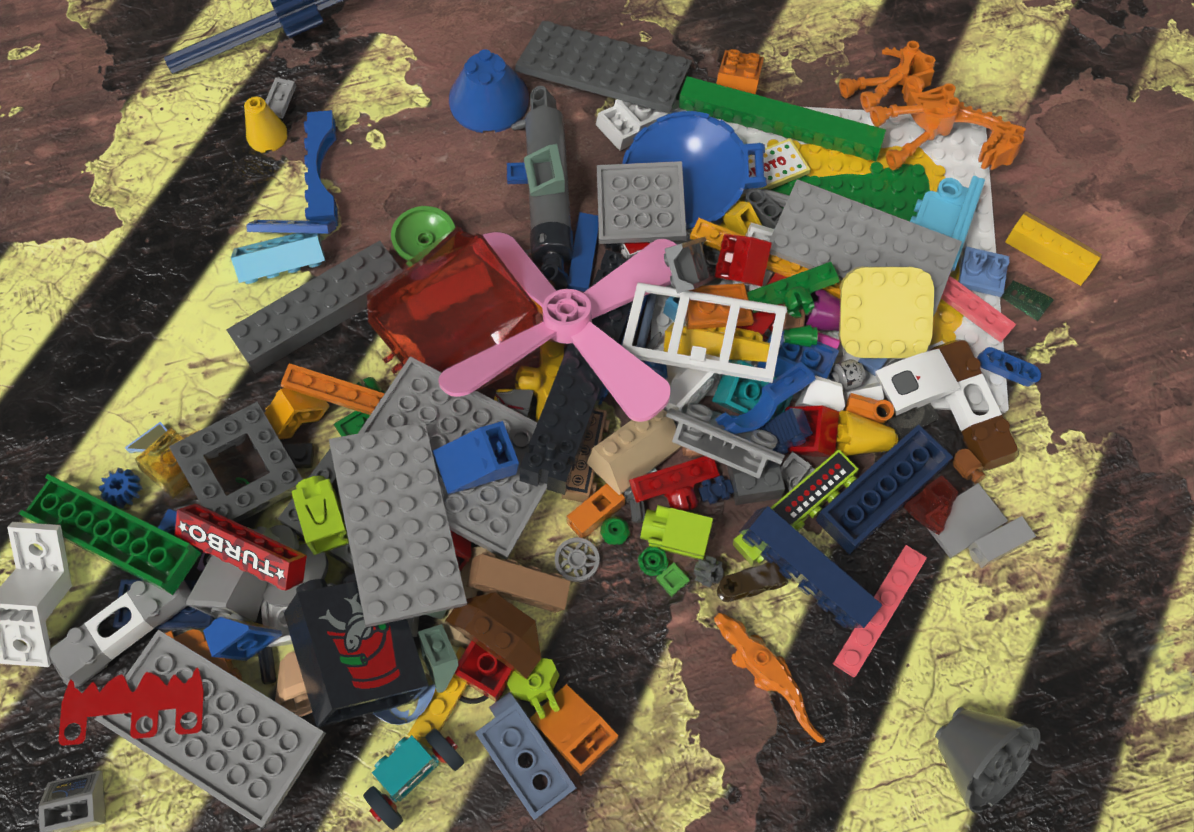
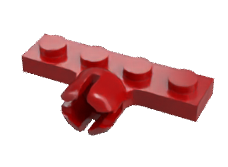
M703 456L629 480L636 503L664 495L668 500L670 508L689 511L698 506L693 489L694 485L720 475L715 460Z

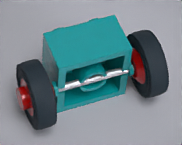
M435 728L425 736L435 756H430L411 735L409 738H402L395 745L394 748L396 750L389 757L387 755L383 756L374 765L376 769L372 774L389 792L390 798L387 794H382L374 786L370 787L363 794V797L370 805L371 809L369 812L378 822L382 820L392 830L396 829L404 821L397 811L395 803L405 798L438 766V759L442 763L448 764L454 771L464 764L463 758L456 751L458 748L456 743L449 736L444 738Z

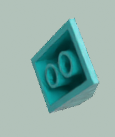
M729 360V363L754 367L742 360ZM723 374L712 402L740 415L745 414L759 402L762 395V387L770 382ZM793 395L777 405L771 419L785 412Z

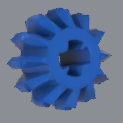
M119 467L116 473L109 471V477L102 478V482L105 484L99 486V490L102 492L101 498L107 501L108 504L114 507L117 505L119 508H124L126 503L133 505L132 499L140 498L137 492L143 490L140 478L134 475L132 470L127 469L124 471Z

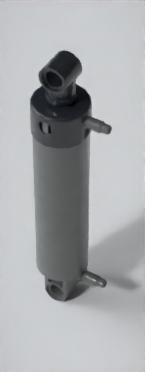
M540 85L531 92V111L526 115L525 119L512 124L511 128L514 131L526 129L527 156L548 145L557 144L565 179V192L533 197L530 195L529 190L530 249L524 251L529 258H533L535 262L543 265L540 269L541 273L554 289L558 291L563 289L568 283V275L564 272L563 263L568 262L574 253L564 116L557 110L556 99L544 86ZM550 161L533 164L537 186L553 179Z

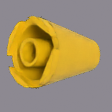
M249 98L244 105L246 139L249 145L261 153H266L265 150H278L287 140L285 124L263 98Z
M839 411L835 452L839 449L845 456L885 452L898 443V435L893 428L849 411Z

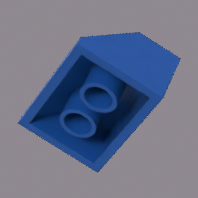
M782 331L774 377H779L802 362L815 376L827 379L840 350L818 341L817 345H811V348L784 343V331ZM771 334V336H770V338H769V340H768L767 343H770V342H771L772 334ZM759 361L757 368L765 369L767 362Z

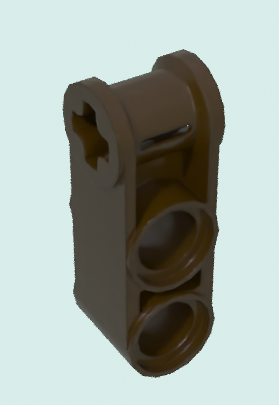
M767 562L763 565L750 567L723 577L717 588V596L723 602L728 603L745 597L756 596L768 590L779 589L787 585L788 580L779 572L780 567L777 564ZM727 585L728 588H733V591L730 592L729 589L725 590L724 588Z

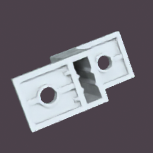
M12 522L7 528L16 569L0 586V664L49 667L52 661L49 655L51 646L46 620L72 587L61 525ZM33 543L39 544L43 550H39Z

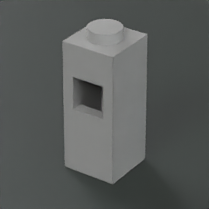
M1023 516L974 541L968 549L972 560L983 568L1028 544L1036 535Z

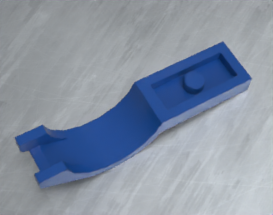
M800 362L774 379L773 383H768L762 387L760 400L753 409L739 416L729 415L725 412L715 420L718 425L725 427V431L732 434L754 431L771 419L777 405L815 381V375L807 366Z

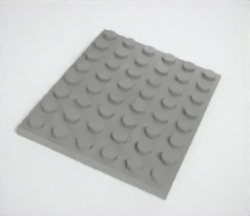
M409 357L358 434L425 422L433 454V450L480 427L503 421L519 461L516 475L448 495L434 455L433 459L450 530L501 558L508 559L547 490V484L539 482L537 487L520 481V466L525 453L529 452V443L537 422L476 390L460 397L446 394L440 388L438 382L441 372Z

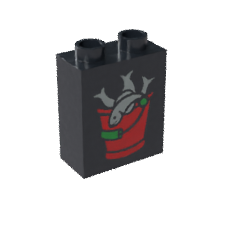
M355 573L347 576L343 580L344 584L327 587L324 579H313L302 583L296 588L297 593L284 612L317 727L412 704L429 686L407 619L365 627Z

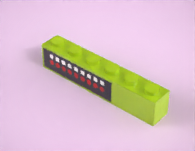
M838 449L774 504L771 509L796 531H800L805 525L804 521L809 516L812 519L823 510L821 506L827 501L831 503L840 495L839 490L844 486L846 488L849 487L857 479L855 476L859 469ZM739 534L733 540V546L751 566L756 562L761 564L765 561L760 555L762 551L756 546L751 547L742 540V534Z

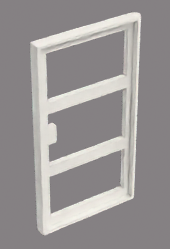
M638 282L622 347L643 361L773 383L787 307L694 291H685L677 294L676 289ZM645 292L680 298L668 352L632 346ZM689 300L730 306L719 361L705 359L707 348L693 346L691 356L677 354ZM740 308L776 314L765 369L729 363Z

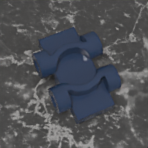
M718 476L715 478V484H712L710 479L703 481V487L698 489L702 501L715 504L718 502L717 499L721 497L723 501L730 499V494L734 493L730 480H725L724 476Z

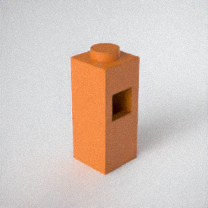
M606 483L566 516L567 524L579 538L585 539L602 525L607 518L625 506L624 492L619 495Z

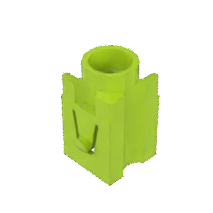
M312 476L301 480L296 485V489L291 491L306 544L313 555L349 544L344 516L330 479H326L325 476Z
M657 505L656 511L647 509L640 538L648 540L649 547H657L666 552L704 560L713 518Z

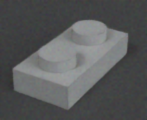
M275 78L265 102L279 118H283L296 88L295 81Z

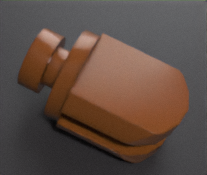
M961 449L955 454L953 466L966 480L972 479L973 483L977 484L986 477L982 471V463L972 451Z

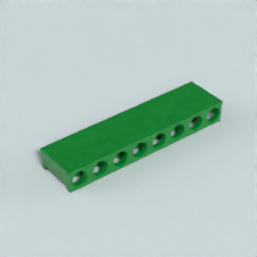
M49 474L45 477L48 481L27 510H21L18 513L31 523L61 525L64 540L171 595H174L201 554L191 544Z

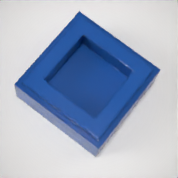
M524 162L507 163V184H528Z

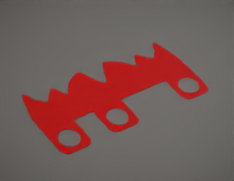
M198 667L194 670L192 678H189L186 683H183L177 675H173L168 685H165L161 678L155 674L146 672L134 692L129 689L126 679L122 674L108 681L100 692L97 685L92 682L83 693H80L75 688L74 681L70 679L61 704L59 744L66 746L83 743L86 738L87 717L132 713L131 737L134 739L151 738L157 734L159 710L176 709L175 731L177 734L198 733L202 729L204 694ZM193 712L197 716L196 725L191 729H184L180 723L182 716L185 713ZM144 716L150 717L153 722L151 730L147 733H139L136 729L137 721ZM71 723H77L81 727V733L75 740H68L64 735L65 728Z

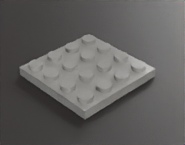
M682 161L597 165L599 244L653 242L657 239H668L670 241L686 240Z

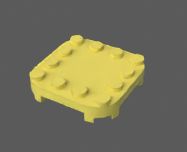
M861 266L854 268L846 274L844 279L841 280L839 288L841 292L838 337L847 353L859 358H908L927 352L932 338L934 285L930 274L922 269L911 266Z

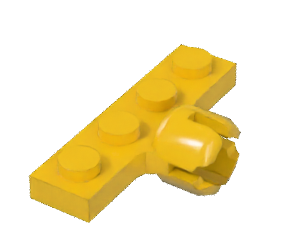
M547 341L540 346L539 367L521 366L516 374V381L518 382V384L515 383L516 389L534 390V396L537 399L535 420L537 423L564 357V344Z

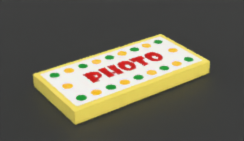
M791 138L765 148L763 158L764 177L767 178V186L763 188L770 190L810 173L811 169ZM755 155L748 156L749 177H756ZM744 189L738 201L745 200L749 189Z

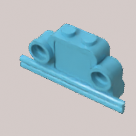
M977 176L972 177L969 188L962 186L954 178L941 180L937 192L929 191L924 195L923 200H917L914 211L917 212L916 217L912 216L910 222L962 241L952 267L953 271H955L985 182V179Z

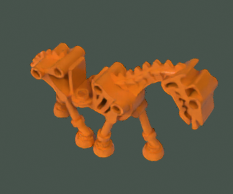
M909 41L906 47L901 48L900 51L896 47H893V49L886 47L882 50L884 55H891L901 59L900 64L890 70L889 76L866 79L865 77H859L857 80L843 78L839 81L840 92L845 99L852 96L858 88L863 90L867 86H877L875 93L865 91L860 95L861 105L865 112H870V118L874 126H881L890 117L895 118L901 114H911L915 122L926 130L911 143H906L901 151L888 150L886 152L887 164L893 171L901 167L905 163L906 158L912 156L916 149L927 140H933L938 134L943 136L949 135L954 122L973 123L991 130L990 137L987 142L983 143L978 157V162H982V169H986L990 165L991 170L1002 164L1006 166L1011 165L1018 155L1024 139L1023 135L1026 128L1011 124L1010 121L1004 122L1002 116L995 117L991 111L983 113L981 109L975 111L972 110V106L965 107L964 102H960L958 98L954 97L956 87L951 83L922 92L924 88L931 85L936 60L933 56L922 53L919 50V43L916 41ZM897 84L903 85V99L907 106H897L896 104L890 105L889 108L877 106L880 104L882 97L887 95L890 88L897 86Z

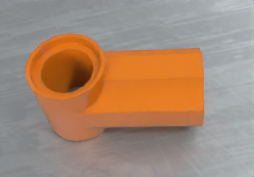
M850 393L845 411L883 424L893 416L894 407L887 400L878 401ZM876 408H883L886 411V417L879 416Z

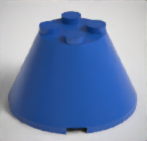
M487 49L481 50L467 60L449 93V106L454 118L465 128L479 133L495 130L496 133L511 128L512 124L523 118L529 105V92L525 82L499 55L491 53Z

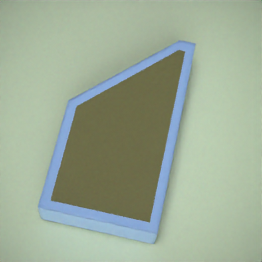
M159 422L126 446L125 449L129 453L158 454L176 440L165 426ZM166 435V439L161 444H156L162 436Z

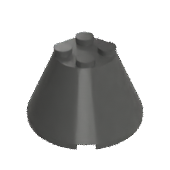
M959 707L954 712L953 719L947 726L944 725L939 728L935 737L939 740L938 749L966 807L974 813H979L983 811L981 807L988 803L992 807L999 802L1026 772L1032 762L1028 759L1032 748L1037 750L1039 747L1040 731L1028 723Z

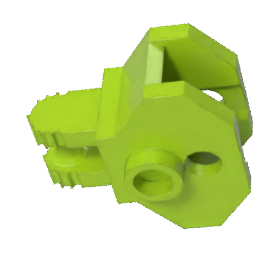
M541 658L527 680L515 671H512L507 685L515 699L529 701L535 707L540 719L546 716L539 702L547 698L552 710L555 712L560 710L553 696L555 695L553 688L560 675L551 659Z

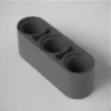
M760 188L749 189L746 193L745 202L751 203L762 226L775 229L783 209Z

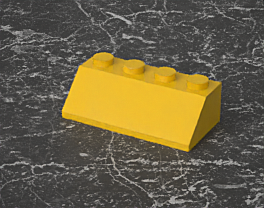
M1027 211L1021 216L1005 243L1080 286L1090 275L1102 256L1098 251Z

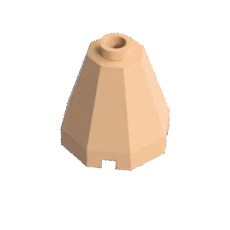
M294 651L288 653L280 662L275 702L289 711L295 712L299 717H303L312 713V709Z

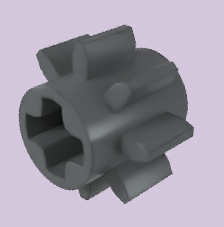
M708 555L706 560L699 559L694 567V573L697 576L695 581L709 588L712 583L718 584L724 574L721 567L722 562Z

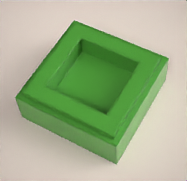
M672 563L662 574L656 577L658 583L671 597L690 582V579L675 563Z

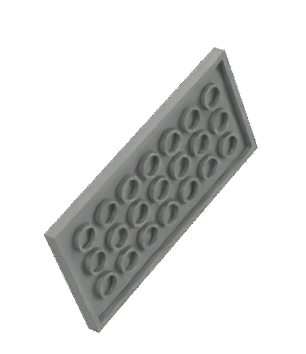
M798 179L769 242H772L771 255L796 263L807 269L832 262L839 280H843L848 272L861 266H911L922 269L930 274L934 285L933 316L937 310L962 243L960 240Z
M425 422L329 439L365 627L467 605Z
M158 630L125 676L129 689L134 692L146 672L160 677L165 685H168L173 675H177L183 683H186L189 678H192L194 670L198 667L204 690L202 729L194 734H177L175 731L176 709L159 710L157 734L151 738L134 739L131 737L132 713L97 716L95 720L258 826L266 828L326 733ZM193 712L185 713L180 721L181 726L184 729L193 728L197 723V716ZM148 716L141 717L136 723L137 731L139 733L149 732L153 725L152 719Z

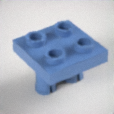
M966 246L963 252L958 282L969 290L1001 297L1004 293L1007 268L1010 263L1009 256Z

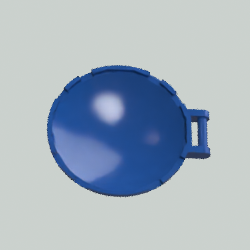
M681 111L667 114L656 119L657 121L647 128L645 126L633 138L634 141L629 149L626 150L622 163L682 161L686 230L693 229L698 218L711 223L720 219L733 208L744 189L767 186V178L764 177L763 158L765 144H743V141L740 140L734 129L726 122L710 117L707 113L696 111ZM755 155L756 177H749L748 156Z

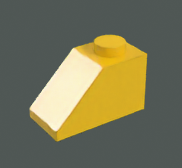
M737 201L733 208L722 216L729 230L744 236L751 222L762 225L750 202Z

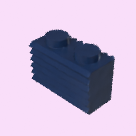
M789 408L758 428V430L767 431L777 438L778 441L773 451L785 455L788 453V448L805 443V438L812 435L813 432L807 422L808 419L803 409Z

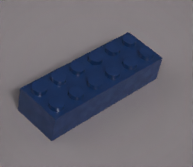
M918 424L820 511L816 522L850 555L948 465L953 456Z
M769 506L756 510L739 531L743 535L742 540L751 547L756 546L762 551L760 555L771 564L773 562L780 567L779 572L789 580L793 578L799 583L797 587L804 594L814 596L817 599L816 604L826 612L830 610L836 616L835 620L844 628H865L881 608L882 604Z

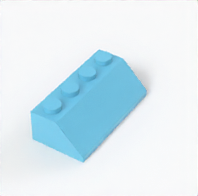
M293 233L234 248L231 260L239 283L251 284L258 281L260 277L274 278L279 276L280 272L287 270L288 273H293L301 270L300 267L319 266L322 264V261H325V255L319 233Z

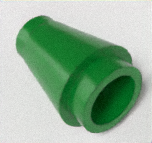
M807 325L784 329V343L810 348L811 345H817V327Z

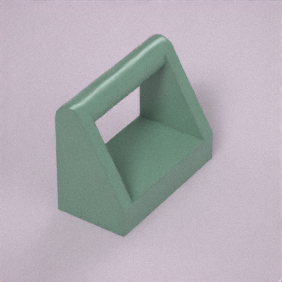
M557 144L548 145L524 157L531 196L565 192V179ZM550 161L553 179L537 186L533 164Z
M440 624L418 632L421 654L438 693L446 690L458 667L457 656L443 625Z

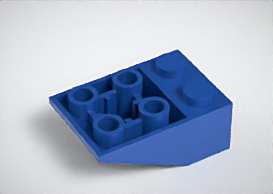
M503 421L480 427L433 450V455L448 495L516 475L519 461Z

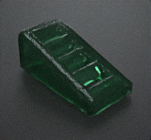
M1014 280L1001 296V298L1037 321L1054 300L1050 296ZM1014 289L1018 291L1015 296L1011 295ZM1021 294L1025 296L1023 300L1019 298Z

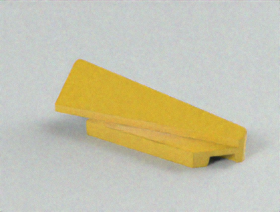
M674 323L665 330L664 352H668ZM683 326L677 354L691 356L692 347L697 346L707 348L706 354L720 357L726 327L687 330V327ZM736 328L729 359L767 362L770 343L763 342V336L759 332Z

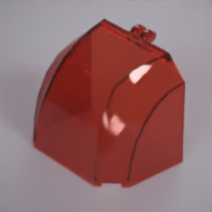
M460 227L454 228L421 251L367 295L368 323L391 350L382 360L384 363H388L396 356L400 361L392 367L391 371L393 374L403 368L409 357L442 373L446 369L536 326L535 315L538 314V307L484 236L478 233L472 235L463 232V228ZM523 358L517 361L509 368H507L506 370H504L503 372H501L499 375H497L490 381H488L487 383H485L484 385H482L476 391L511 374L513 370L518 366V364L523 360Z

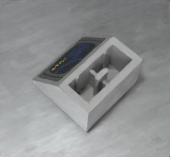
M101 770L48 782L39 804L40 832H72L106 824L103 772Z

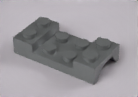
M705 237L665 248L664 261L667 267H670L672 274L670 282L673 289H676L677 294L693 290L717 279L715 274L708 270L702 249L703 244L706 242Z

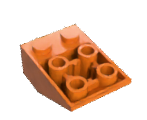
M736 49L725 50L716 84L756 94L764 57L757 53H740Z
M566 684L554 695L560 710L557 712L552 710L548 701L542 706L546 717L540 719L536 712L530 720L579 775L582 776L618 741V735L596 711Z

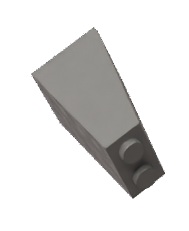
M259 526L257 529H252L279 542L280 538L272 534V530ZM212 555L190 593L186 605L214 618L227 617L256 622L267 581L260 580L257 576L241 571L238 567L223 562L220 558Z

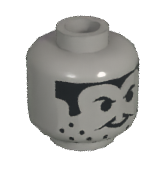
M849 359L834 364L832 373L829 374V379L841 383L844 392L862 385L865 379V370L861 363Z

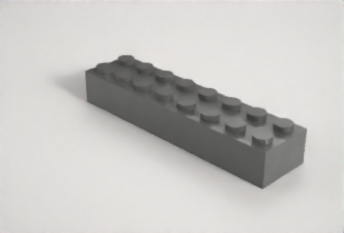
M379 240L226 330L256 374L396 291V288L406 284L402 269Z

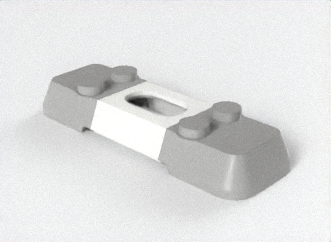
M144 580L134 582L128 592L79 628H72L66 638L50 649L49 655L52 664L63 682L68 686L71 679L74 681L75 687L86 683L107 667V663L156 626L164 624L187 607L186 602L192 592L183 580L174 595H171ZM122 607L129 608L132 613L131 620L113 635L107 638L101 637L98 632L100 623Z

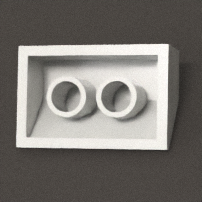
M708 354L705 359L719 361L720 358ZM689 368L683 374L681 372L678 373L672 380L670 399L664 410L668 412L672 408L685 414L688 405L691 403L698 404L721 380L723 374Z

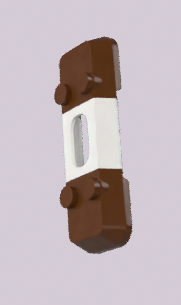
M957 339L930 349L929 351L940 350L960 386L959 390L946 395L945 398L963 434V440L967 449L972 451L982 463L983 471H989L1015 461L1019 451L1010 433V424L1003 418L980 370V361L974 357L967 341ZM975 384L980 388L989 408L985 415L979 416L972 412L963 392L965 386Z

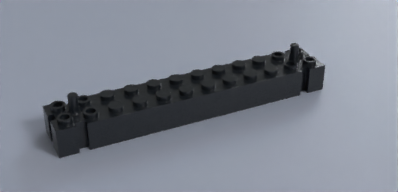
M609 250L605 251L600 270L598 269L592 286L627 261L622 258L623 254ZM633 301L593 318L592 324L618 344H621ZM573 343L568 344L530 440L529 452L525 453L520 466L521 482L537 487L539 482L547 484V490L563 495L566 494L571 480V472L575 469L605 387Z

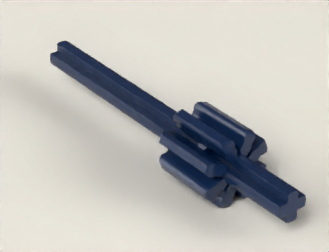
M270 0L274 10L164 56L166 65L171 73L174 74L281 27L284 29L287 37L291 38L323 24L324 21L319 11L344 0Z

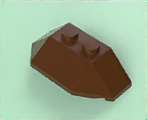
M495 592L466 599L467 605L452 610L445 620L446 623L527 680L541 660L537 626L534 619Z

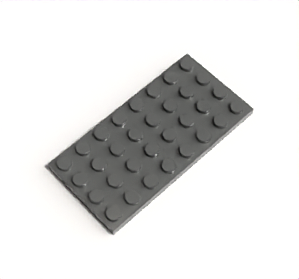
M542 21L517 61L515 71L670 114L691 68L692 60L666 54L662 51L647 49L643 46L632 45L625 41H617L606 36L591 34L587 31L576 30L569 26H561L550 21Z

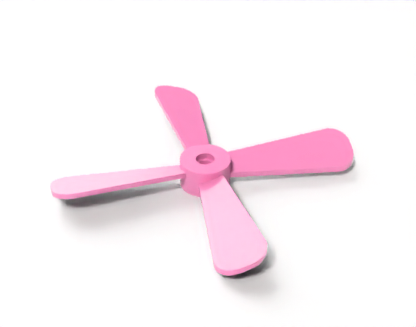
M499 232L478 236L474 240L476 252L542 307L544 322L446 369L438 379L440 388L450 396L460 397L468 395L552 339L559 343H573L630 419L638 422L652 419L669 402V383L592 324V319L632 302L638 282L664 287L670 285V276L672 274L670 267H667L664 261L665 248L677 244L668 239L653 241L582 293L574 289L556 291L513 237Z

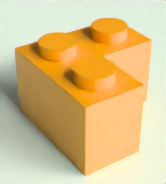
M283 388L276 393L275 398L265 409L264 414L280 440L291 438L301 423L319 421L330 406L327 401Z

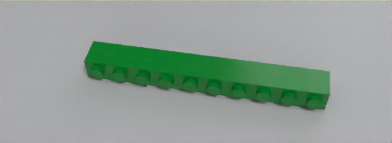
M688 76L679 99V108L686 111L707 113L710 117L726 122L740 124L745 127L762 130L766 133H773L785 138L799 140L807 144L821 146L825 149H832L872 161H877L886 129Z

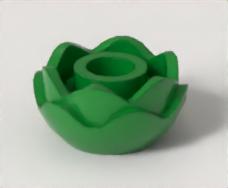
M613 516L607 518L602 523L600 534L607 544L621 545L630 535V528L623 518Z
M647 547L639 555L638 563L640 569L646 575L658 576L666 570L668 559L664 550L657 547Z

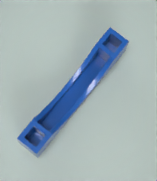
M332 110L307 112V121H304V129L307 134V138H304V145L306 151H308V155L304 156L305 166L308 168V172H305V182L308 185V190H305V199L308 203V207L305 208L306 220L334 221L336 226H338V207L334 196L326 190L321 182V165L324 156L330 146L336 141V122Z

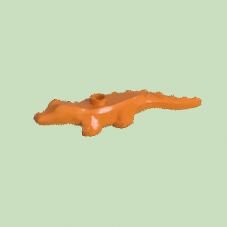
M718 613L714 617L715 624L720 629L722 636L737 649L735 654H732V663L739 668H747L755 676L754 683L757 688L765 691H777L790 704L802 728L817 742H825V738L809 721L800 689L792 678L784 658L776 657L765 646L763 639L759 635L749 636L742 622L730 618L723 613Z

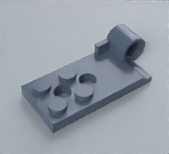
M509 692L489 707L495 718L476 731L475 734L533 820H535L575 790L576 787L518 702ZM527 752L532 756L533 762L530 767L522 768L519 766L518 757L521 753ZM538 774L545 775L548 781L547 786L542 790H537L533 786V778Z

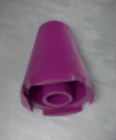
M824 289L812 292L811 297L814 302V308L809 315H805L804 326L811 325V327H817V330L839 331L840 299Z

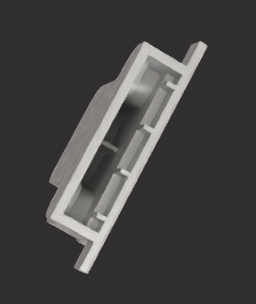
M691 403L688 405L685 414L672 408L667 412L666 417L679 422L672 440L673 443L756 478L761 477L769 460L781 464L785 455L773 451L778 441L773 434L758 429L732 434L725 431L723 425L717 424L715 419L722 414L711 411L704 405Z

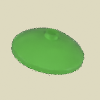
M419 206L407 210L397 218L391 230V240L395 251L405 260L419 264L431 263L443 258L452 249L456 239L455 225L450 216L444 211L431 206Z

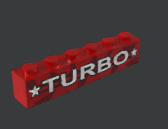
M198 504L177 509L175 537L202 549L205 553L220 558L223 562L238 567L241 571L249 572L257 576L258 579L275 585L278 589L286 591L303 583L307 555Z

